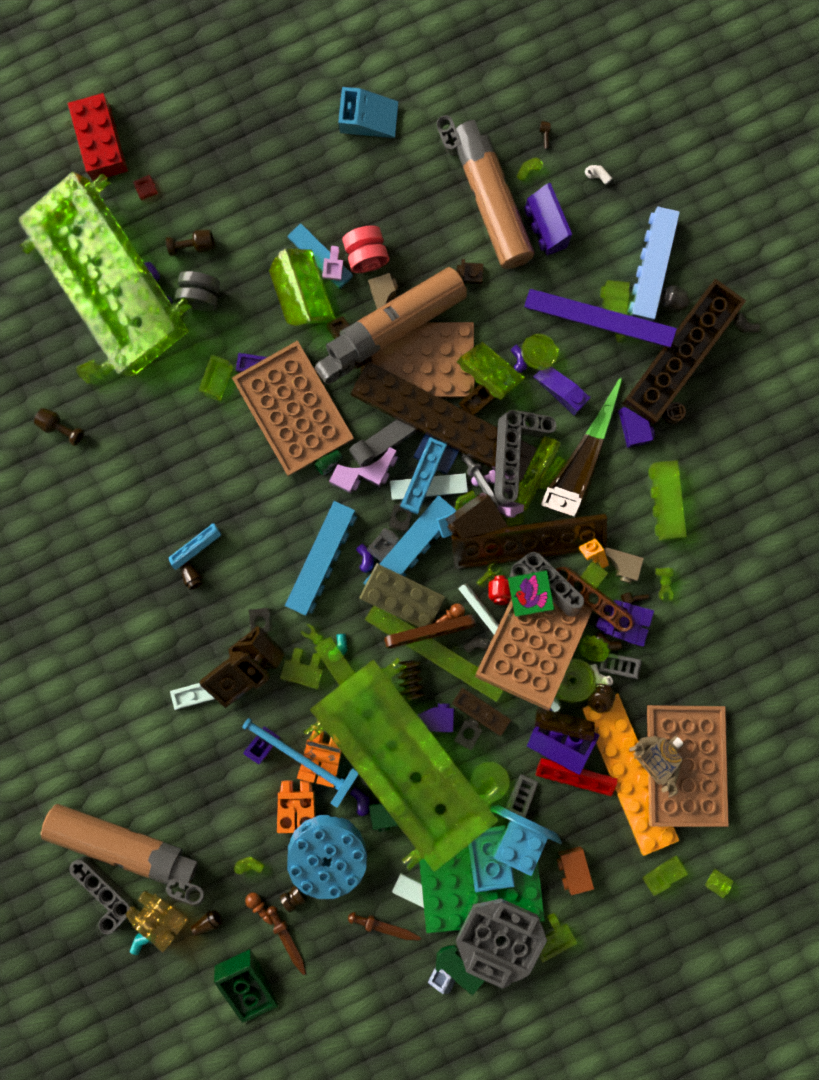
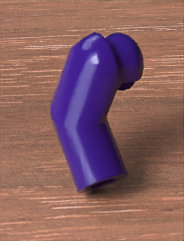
M516 344L510 351L517 358V364L514 365V369L518 373H522L528 367V357Z
M362 543L356 551L363 557L360 570L367 573L374 566V556L367 551V547Z
M355 787L350 795L357 800V814L365 816L370 810V799L359 788Z

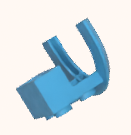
M500 805L489 807V810L510 820L503 837L499 838L492 856L519 871L532 876L547 839L559 844L563 843L558 833L540 826Z

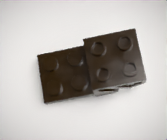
M259 626L228 649L229 658L199 681L200 686L225 708L251 688L258 689L270 678L269 672L266 669H276L284 657L283 649Z

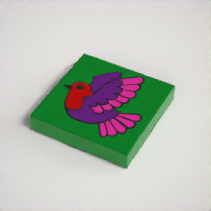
M547 570L508 577L515 617L554 610Z

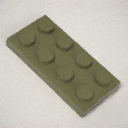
M376 563L359 598L418 627L432 624L445 596Z

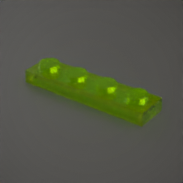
M543 438L522 481L519 483L518 497L513 502L524 504V511L527 510L561 445L555 439Z

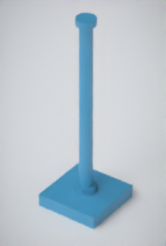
M248 718L242 726L243 729H248L336 786L335 789L338 791L330 804L335 807L339 806L358 776V771L352 768L346 779L341 778L340 780L252 723V719Z

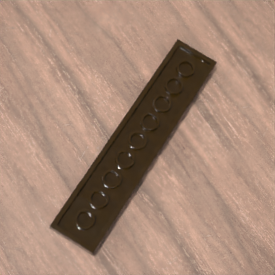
M367 361L350 396L495 470L497 427ZM522 440L520 446L519 482L522 481L537 450L536 447Z

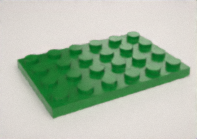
M468 846L418 851L426 933L461 930L473 904L497 899H504L535 913L540 921H544L538 862L532 876L512 867L515 887L475 893Z

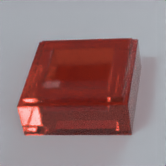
M150 175L133 181L141 201L158 194Z

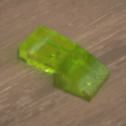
M676 855L645 875L643 880L654 896L671 887L673 882L688 875V872Z

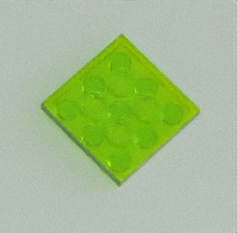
M484 342L479 343L466 352L456 362L463 371L471 374L477 383L485 386L494 397L500 400L525 379L524 376L518 373Z

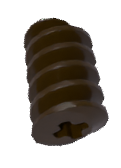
M415 660L396 662V664L402 665L397 671L403 672L402 675L398 676V679L404 680V682L399 684V687L405 688L400 694L406 696L401 701L416 700L423 697L425 693L419 692V690L424 685L418 684L423 678L417 676L422 670L416 668L421 663Z

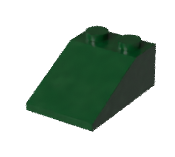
M251 949L215 965L214 984L242 1023L278 1007V1003L261 965Z

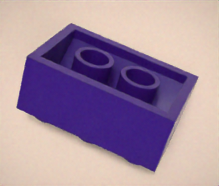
M548 183L528 197L526 206H524L527 217H530L532 220V230L540 239L538 240L541 251H545L546 256L566 249L572 236L551 183Z
M535 727L527 747L580 775L600 735L594 732V738L590 742Z

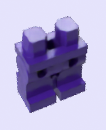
M614 600L615 603L634 617V627L629 631L623 632L617 628L615 629L612 624L600 617L597 618L595 627L604 631L603 634L643 647L648 630L642 627L650 626L654 610ZM607 605L605 612L612 616L614 608L611 605ZM622 617L620 620L621 625L624 628L629 627V619Z

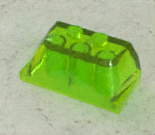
M312 249L282 250L273 260L269 272L287 324L298 326L309 323H328L335 320Z

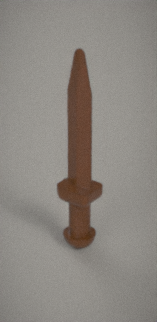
M270 906L266 913L267 916L270 915L275 925L273 929L274 934L278 933L293 964L305 975L306 972L302 958L286 929L288 926L287 922L281 921L277 913L278 909L275 906Z
M352 912L348 916L350 924L363 925L368 932H371L372 929L405 940H421L418 935L411 931L375 920L372 915L365 918L355 915L356 912Z

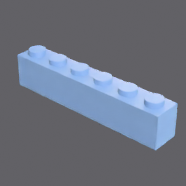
M657 207L655 212L650 214L648 224H651L650 231H646L644 238L647 244L646 248L642 249L640 259L643 260L642 266H638L636 277H639L638 283L634 284L632 295L635 296L633 302L630 301L628 307L630 316L652 322L655 319L679 211Z

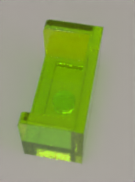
M211 355L198 390L203 396L221 401L233 368L230 361Z

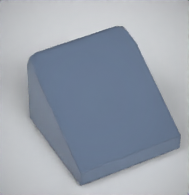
M434 969L428 983L442 994H449L455 980L443 969L439 972Z

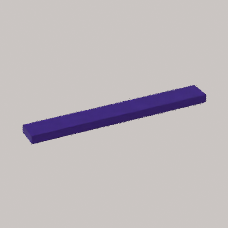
M529 289L524 305L526 309L671 348L677 328L533 289Z

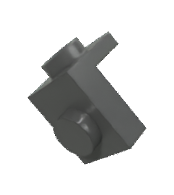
M384 528L368 547L367 551L382 562L398 543L399 538L394 532Z

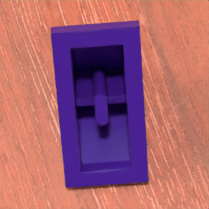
M264 726L262 728L263 730H265L272 736L276 737L277 739L280 738L267 727ZM257 735L243 754L260 765L274 746Z

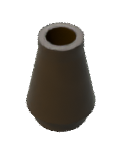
M189 561L179 567L185 587H188L189 590H194L203 584L202 576Z
M209 910L191 926L192 933L195 936H199L200 934L218 929L219 925L222 924L220 914L216 910Z

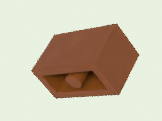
M581 846L558 852L559 858L556 861L559 871L563 870L565 878H561L564 890H568L570 895L593 890V883Z

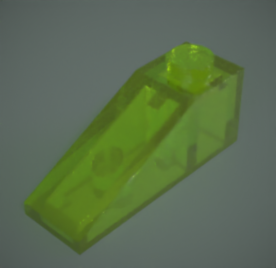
M607 280L605 285L601 286L600 298H603L602 305L604 309L627 315L630 282ZM614 333L617 342L622 343L625 335Z

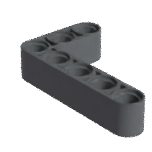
M510 410L499 418L494 495L498 505L505 506L515 501L518 497L521 434L539 438L549 435L557 427L556 421L552 417ZM504 492L507 493L508 499L504 496Z

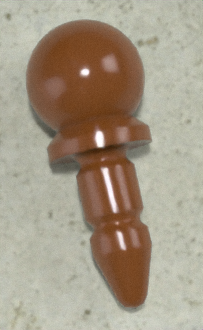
M453 604L450 610H446L447 614L437 619L434 623L462 617L465 614V608L461 604Z
M249 893L245 899L246 906L253 909V913L258 911L261 918L269 925H272L273 921L270 915L267 916V911L263 907L265 903L261 902L259 894Z

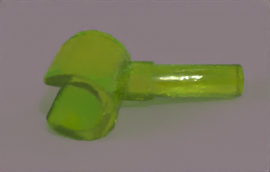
M495 563L490 564L485 575L476 582L479 586L490 576H495L499 573L500 568L496 572L491 571V567Z

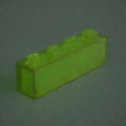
M678 460L655 462L648 471L649 479H652L653 483L651 497L655 500V506H653V515L657 518L655 534L659 536V541L686 537Z

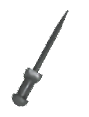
M462 454L461 460L468 466V476H474L483 492L490 495L498 508L499 505L495 495L480 472L481 465L475 464L471 457Z

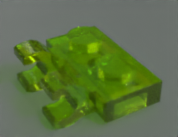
M294 648L292 659L285 660L280 678L318 689L323 669L318 668L322 654L313 653L309 666L299 663L304 649Z
M555 913L547 916L554 931L545 935L547 942L539 955L542 963L577 944L567 923L561 926Z

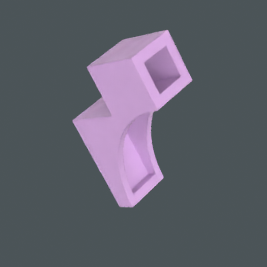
M389 447L381 459L362 468H348L338 464L329 482L350 494L359 487L361 482L358 480L359 477L380 487L382 483H386L390 475L387 473L390 466L394 467L397 462V452Z

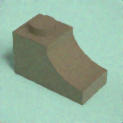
M390 273L368 280L377 309L387 304L393 297H396L398 286L395 278L391 279Z
M607 547L604 548L606 557L614 565L616 577H620V581L631 584L632 581L638 580L644 558Z

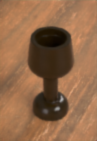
M195 230L192 234V239L176 242L172 237L166 238V247L170 256H175L178 249L193 246L199 253L215 249L211 230Z
M41 408L34 418V424L45 433H52L57 430L68 436L72 446H77L83 438V429L76 428L71 430L60 424V416L54 411Z

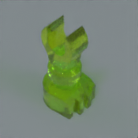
M656 568V575L662 576L659 598L663 601V594L668 592L669 600L671 601L674 595L670 584H672L670 576H674V568Z
M306 624L311 629V633L307 635L301 630V634L306 638L312 639L315 645H319L317 652L321 656L325 655L333 645V642L328 638L323 639L321 634L318 635L314 626Z

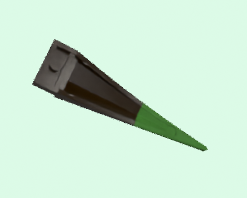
M621 378L617 381L600 412L570 458L547 488L541 502L542 507L573 518L578 517L581 507L586 501L623 382Z

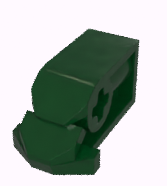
M456 945L442 947L437 952L435 970L439 972L443 969L473 996L485 980L466 972L461 954Z

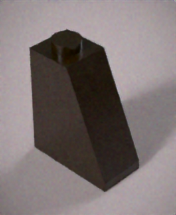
M483 492L445 519L449 524L447 526L449 532L453 536L456 534L460 538L485 534L508 527L490 495Z

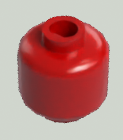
M503 575L495 576L488 583L489 599L495 605L509 604V601L512 599L508 579Z

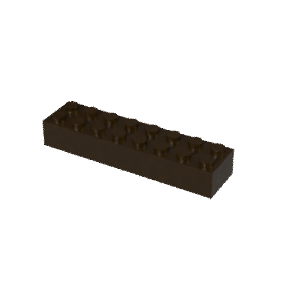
M714 279L677 328L671 348L663 347L622 402V405L649 421V424L653 426L746 300L717 279Z

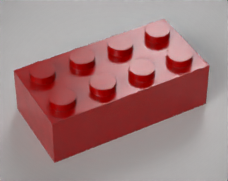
M104 93L67 103L85 170L91 180L96 181L128 172L111 107Z

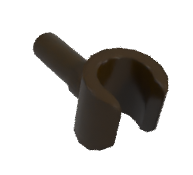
M541 121L539 132L545 133L544 149H549L551 124Z
M631 591L620 595L622 601L626 603L649 599L648 594L633 597Z

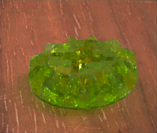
M587 635L579 642L581 654L591 661L601 662L609 655L608 643H603V638L597 639L595 635L592 637ZM594 645L598 647L596 649L591 650Z

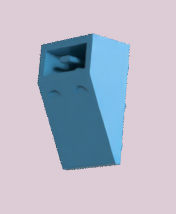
M342 87L338 121L340 133L395 138L398 101L364 89Z

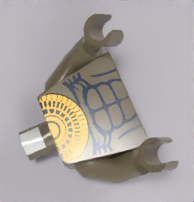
M657 736L641 738L635 746L629 748V751H635L633 753L634 759L639 761L657 784L666 785L661 789L663 793L669 791V798L678 793L676 784L683 760L677 751L684 745L677 736H674L669 742L667 739Z

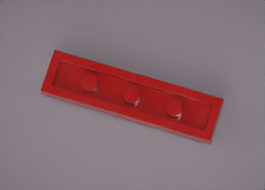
M541 758L536 769V776L608 796H612L617 786V778L584 769L579 775L549 759Z

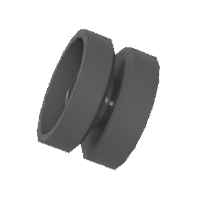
M180 272L177 282L180 288L176 290L175 302L194 310H215L218 301L215 295L219 293L220 281L213 276L200 272Z

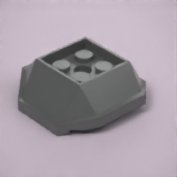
M497 899L473 904L456 938V942L467 973L500 988H505L511 985L510 983L530 975L547 939L537 914L504 899ZM499 936H505L504 939H497Z

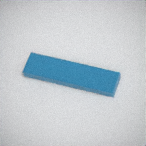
M300 223L288 235V239L323 272L324 258L330 259V252ZM343 266L341 281H331L341 289L353 277V274Z
M429 437L400 508L418 515L447 444Z

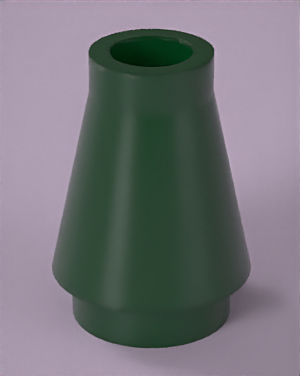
M336 449L332 453L317 459L314 465L322 476L329 475L340 460L343 459V456Z

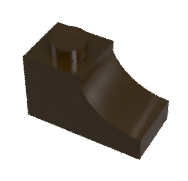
M495 377L483 381L459 405L464 411L475 416L498 399L505 391Z

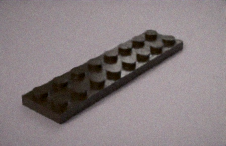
M606 514L505 527L493 532L466 538H460L456 534L454 536L451 535L455 569L517 561L531 552H536L542 557L581 552L579 547L595 538L604 549L607 547Z

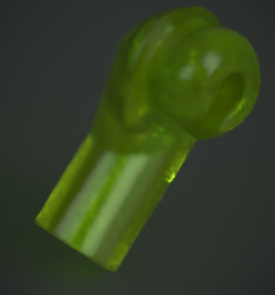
M536 157L525 161L517 174V178L524 181L530 170H540L543 167V163Z
M471 490L458 497L454 509L457 511L476 497L474 491Z
M246 857L236 862L234 871L237 874H243L244 871L252 869L260 874L265 865L252 857Z

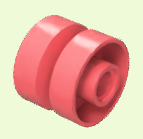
M373 225L363 226L348 232L343 237L342 241L346 253L349 254L348 260L352 272L366 273L374 271L389 262L386 246L382 245L384 239L380 227Z

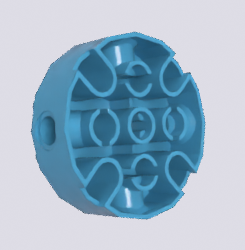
M319 815L302 823L294 831L288 845L287 871L293 884L304 894L317 899H335L353 890L360 883L366 871V844L360 830L347 819L329 817V815Z

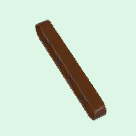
M559 567L556 569L558 573L561 570H565L568 573L567 581L573 587L577 581L581 582L583 590L579 593L584 598V604L618 630L626 632L634 627L635 619L630 613L569 567ZM592 593L598 595L599 600L596 604L590 602L589 597ZM607 605H611L614 608L612 616L605 613ZM622 617L629 619L630 625L628 628H624L621 625L620 620Z
M466 615L395 633L385 637L384 641L386 648L392 649L474 627L476 622L473 615Z

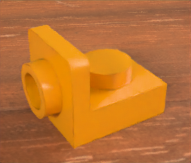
M596 538L579 547L587 560L592 559L602 569L609 566L605 551Z

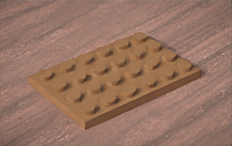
M474 322L425 323L372 355L371 363L439 398H465L474 390Z
M298 341L232 377L288 477L317 461V459L354 440Z
M511 599L476 672L475 678L549 711L592 609L583 604L580 613L577 616L571 617L565 614L553 602L554 610L515 617Z
M647 705V736L662 737L667 739L668 742L674 736H677L684 744L677 751L683 760L676 784L678 789L676 795L669 798V791L664 793L661 791L662 787L666 785L657 784L648 773L649 826L728 827L725 706Z

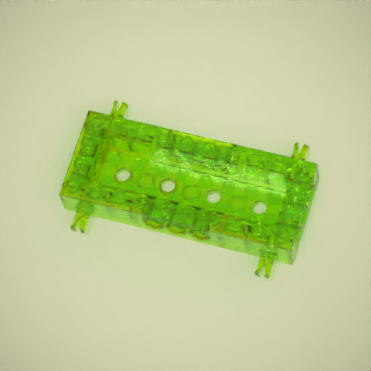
M72 171L18 219L29 236L19 246L24 248L22 251L27 255L37 248L108 357V360L98 366L99 369H104L101 373L107 376L115 369L118 374L134 376L189 332L180 316L192 306L186 304L188 300L184 297L172 306L98 194L110 184V182L106 181L107 178L100 174L91 183L89 179ZM81 227L82 234L78 237L76 231ZM101 257L102 264L97 267L96 260ZM121 287L122 295L117 297L116 290ZM138 318H141L142 325L141 327L137 328L136 320Z
M396 658L386 668H381L378 662L373 659L310 709L318 721L305 730L304 733L306 735L315 730V733L309 738L312 742L313 739L326 731L409 838L416 849L402 859L404 864L412 860L407 865V868L410 870L419 861L424 859L435 872L498 821L490 805L504 795L501 790L494 794L499 789L498 785L495 784L484 795L479 794L392 682V677L406 668L403 664L394 669L400 659ZM364 709L372 710V719L365 720L362 717V711ZM394 740L397 743L398 747L395 751H389L386 748L388 741ZM413 772H419L422 775L420 782L414 783L411 781L410 776ZM444 804L446 812L444 814H437L435 812L436 805Z

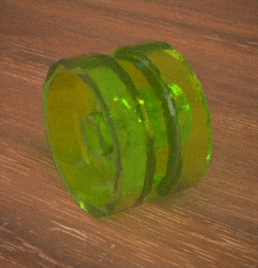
M572 658L555 697L566 703H575L588 698L595 689L596 677L594 670L588 663ZM571 678L574 679V682L572 684L570 682Z

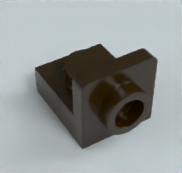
M461 259V265H457V272L462 277L463 282L482 284L483 264L465 263V259Z

